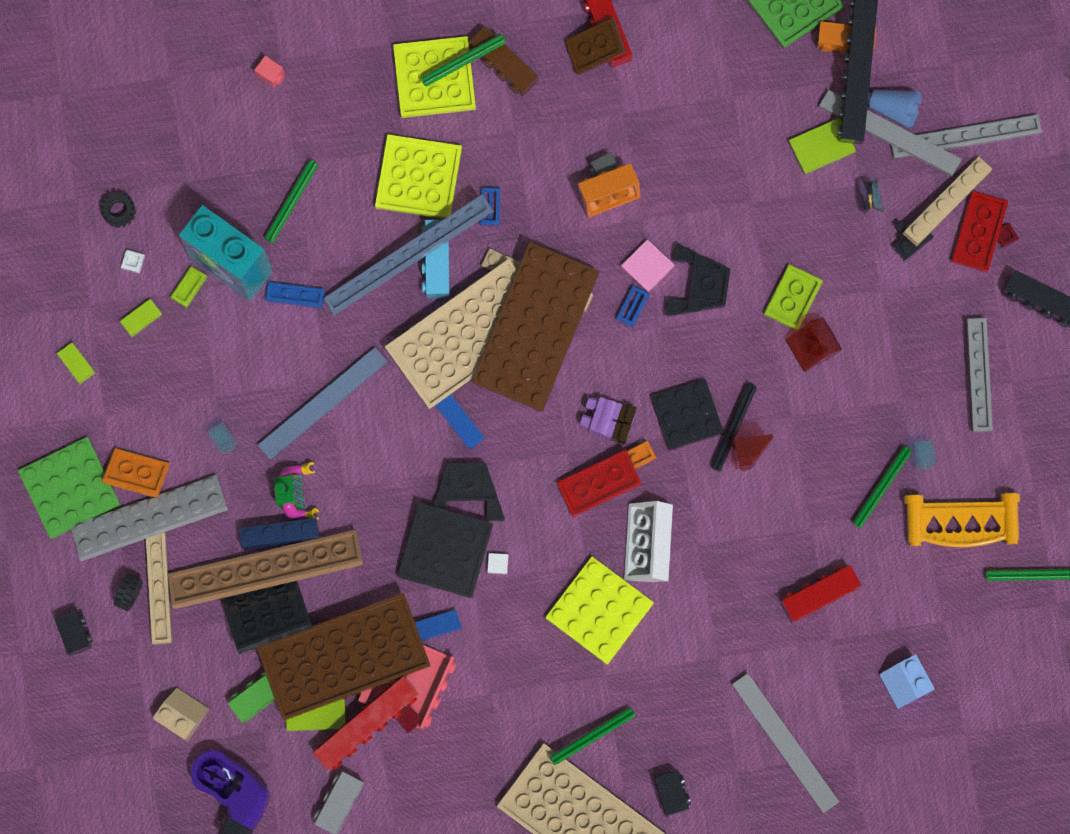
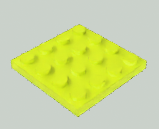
M468 36L393 44L401 118L476 110L471 63L427 87L424 86L421 80L422 76L468 52Z
M387 135L375 208L441 219L450 216L462 146Z
M591 557L545 619L608 665L654 602L594 557Z

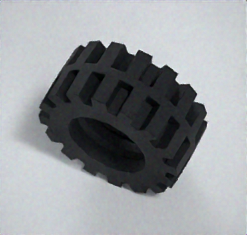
M114 192V194L111 195L110 193L107 198L103 199L101 213L107 224L120 228V226L126 227V224H130L131 220H134L136 207L129 195H125L123 192ZM116 203H123L126 206V212L120 217H115L111 214V207Z
M127 574L118 588L113 603L114 606L129 611L140 593L143 580Z

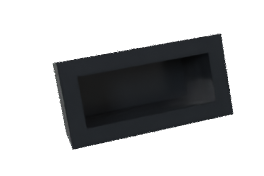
M77 610L54 618L66 652L70 657L92 648L91 643L93 639L91 633L85 630L84 625L87 623L83 613L80 614Z
M678 771L654 778L666 817L689 810L688 805H691V800L688 793L684 794L683 786H685V781L682 774L678 775Z

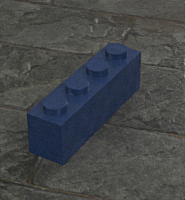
M317 518L239 528L241 547L244 551L297 544L320 538Z

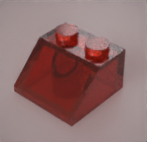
M824 317L808 322L785 339L804 372L825 362L842 350Z
M768 434L734 440L732 451L735 468L741 471L752 470V467H755L770 446L773 435Z

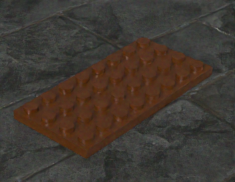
M529 242L472 384L543 412L600 271Z
M404 593L315 625L313 628L257 647L283 722L394 681L402 676L405 677L431 667Z

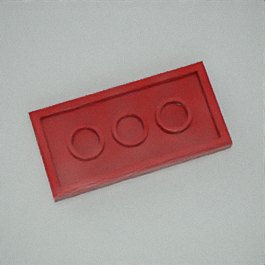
M972 191L951 263L988 273L1009 201Z
M626 449L557 482L572 517L643 485Z

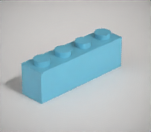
M425 220V226H422V233L442 220ZM449 241L426 255V263H422V274H426V281H422L423 293H426L427 298H450Z

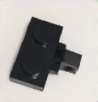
M901 220L894 227L900 235H898L899 241L892 248L905 262L930 242L934 236L930 233L916 246L903 235L908 227Z

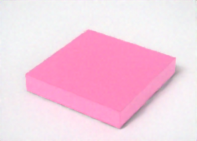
M648 239L621 265V268L648 293L675 267Z

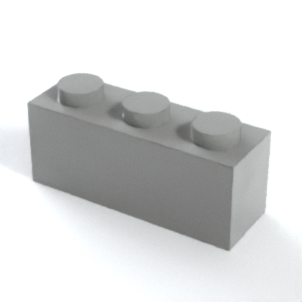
M343 771L341 775H336L332 783L334 785L332 792H327L323 800L325 803L323 809H318L314 817L315 825L331 834L339 833L364 786L362 781Z

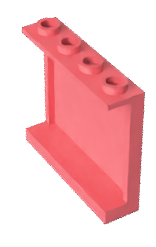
M425 645L423 646L431 667L405 676L418 692L417 700L411 707L423 721L416 728L423 731L425 727L429 728L433 719L430 716L433 709L437 710L441 701L438 698L441 691L444 692L449 682L446 680L449 673L452 674L457 664L454 663L455 658L453 656L450 657ZM396 680L362 692L358 700L359 703L363 705L369 704ZM405 705L401 709L402 712L405 711L409 706Z

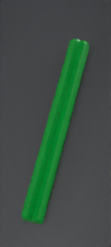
M499 34L422 76L421 80L424 86L431 85L504 45L506 40L502 34Z
M309 160L267 231L264 237L266 241L274 243L316 171L318 164L315 161Z
M903 446L853 521L856 527L862 528L912 453L910 448Z
M1070 569L987 570L985 577L987 581L1070 580Z
M627 708L552 754L550 756L551 762L557 765L632 719L635 716L634 711L631 708Z

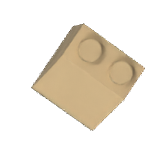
M176 688L163 702L153 719L188 742L210 709Z

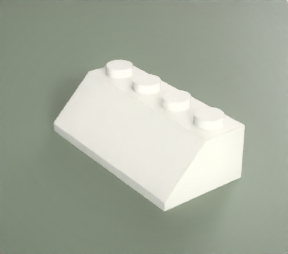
M659 501L629 504L624 580L642 582L668 581L672 504Z

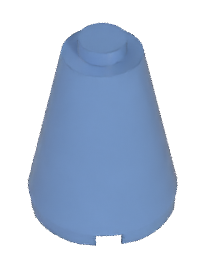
M874 90L873 93H869L868 104H870L869 107L906 128H911L914 126L919 113L917 108L918 104H921L922 94L918 91Z

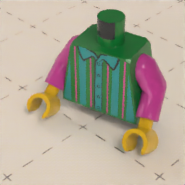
M313 462L304 463L301 466L284 467L279 477L274 478L276 504L289 518L319 519L314 516L315 513L319 512L318 509L314 508L307 512L305 511L301 473L304 475L315 473V471H310L309 466L314 464Z

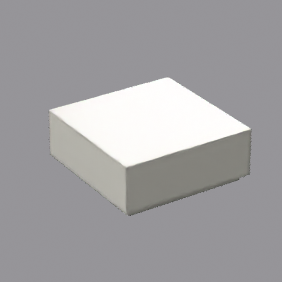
M126 250L121 268L140 274L145 254Z
M489 553L488 573L507 574L508 554Z

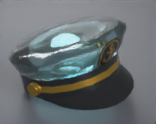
M877 179L867 181V201L864 214L872 209L881 213L885 211L880 184Z

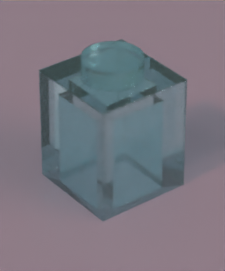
M223 422L207 432L221 455L223 453L228 454L235 449L237 442Z
M933 440L913 443L912 452L915 468H920L921 471L932 469V466L936 464Z

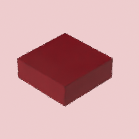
M1010 223L1001 227L997 240L1001 248L1019 240Z
M411 706L395 718L407 734L423 722Z

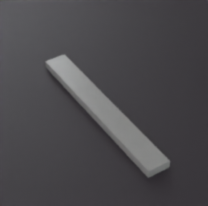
M828 90L819 108L839 118L840 107H844V100H841V96ZM867 110L865 132L951 177L954 175L962 160L961 158Z
M1036 114L916 136L943 150H950L1042 133L1039 116ZM891 145L894 159L911 156Z
M746 674L733 683L732 686L821 812L824 814L838 804L839 801L750 675Z

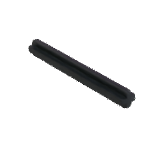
M748 383L712 464V469L720 472L757 389V386Z

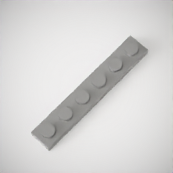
M987 318L967 319L972 432H992Z

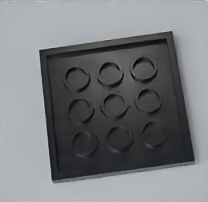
M419 503L398 577L473 598L494 524Z
M298 581L221 598L238 654L313 628Z

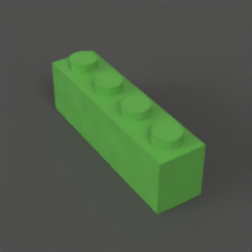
M266 672L261 674L262 678L257 682L255 680L250 682L245 687L246 690L241 694L237 692L230 698L228 705L243 724L275 701Z

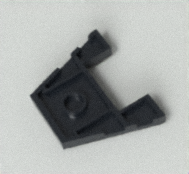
M677 243L674 262L693 264L689 300L669 298L666 316L670 317L725 307L730 268L710 258H705L697 252L691 251Z
M447 463L434 507L447 510L448 501H487V521H505L487 464Z

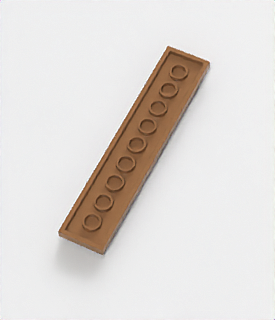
M357 530L169 573L168 580L173 609H178L363 565Z

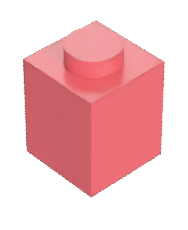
M264 56L254 70L258 78L273 88L277 84L280 85L285 78L284 68L267 56Z

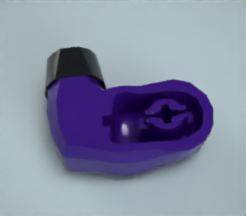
M209 750L199 755L191 769L192 783L198 790L212 795L221 804L228 807L227 816H224L217 834H252L267 808L270 791L250 770L220 751Z

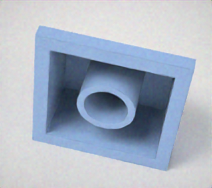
M916 654L879 674L897 709L934 690Z

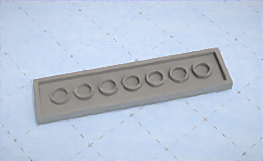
M214 475L160 494L158 498L151 497L91 518L83 523L72 526L71 531L81 561L224 512L228 510L218 477Z

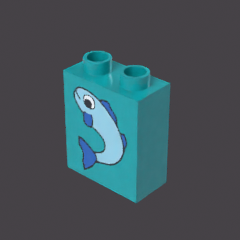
M203 205L179 234L183 246L192 261L249 302L273 272L266 252L261 246Z

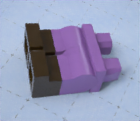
M602 397L599 400L588 398L585 409L595 411L594 417L583 414L580 426L589 429L591 434H596L625 445L637 407L623 405Z

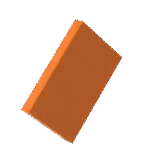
M115 448L102 482L158 498L170 468V463Z

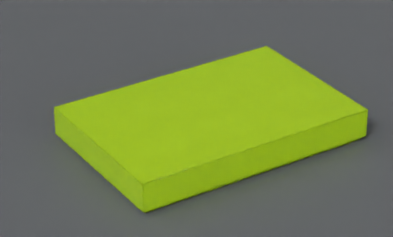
M840 118L788 141L804 175L856 152L852 143L840 142V137L837 136L838 125H842Z
M789 264L764 315L798 331L823 280Z
M345 699L287 720V731L338 730L346 723Z

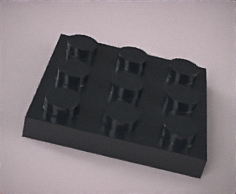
M706 379L651 396L669 451L724 434Z

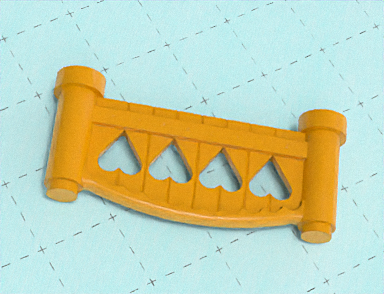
M1000 494L1001 502L924 503L923 495L904 496V504H907L909 546H921V542H928L940 546L964 548L988 545L1001 540H1005L1006 545H1016L1019 540L1018 502H1020V494ZM991 515L1000 526L999 532L992 530L988 533L984 530V526ZM933 516L942 527L941 533L934 531L930 534L926 531V527ZM952 516L961 526L962 530L960 533L954 531L947 533L945 530ZM971 516L975 518L981 527L979 533L974 531L967 533L965 531V526Z

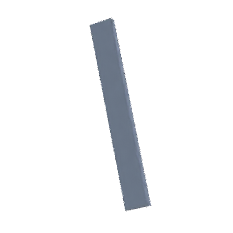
M376 348L372 349L258 444L259 448L272 460L385 366L388 361Z

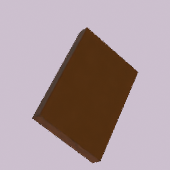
M610 18L565 40L577 75H581L626 53L615 18Z

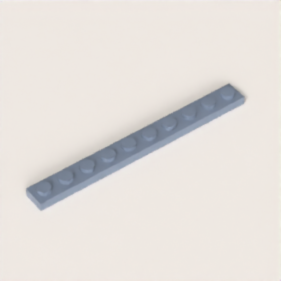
M480 195L324 298L325 302L334 315L338 314L494 212L484 195Z

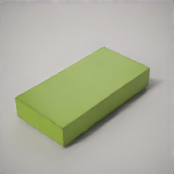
M191 266L170 298L188 308L208 278L207 275Z
M149 299L122 319L120 323L129 335L133 337L159 318L162 313L152 300Z
M70 343L57 353L79 384H82L95 374L73 343Z

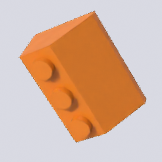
M631 163L619 165L612 171L601 172L596 177L585 178L578 183L579 193L588 218L641 198L640 182Z

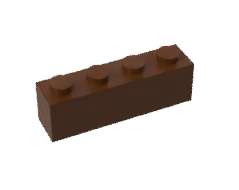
M484 26L469 41V50L494 38L495 35ZM505 44L481 57L484 60V65L488 69L495 70L497 77L502 82L506 81L510 84L509 87L515 94L519 93L523 97L539 82L538 75Z

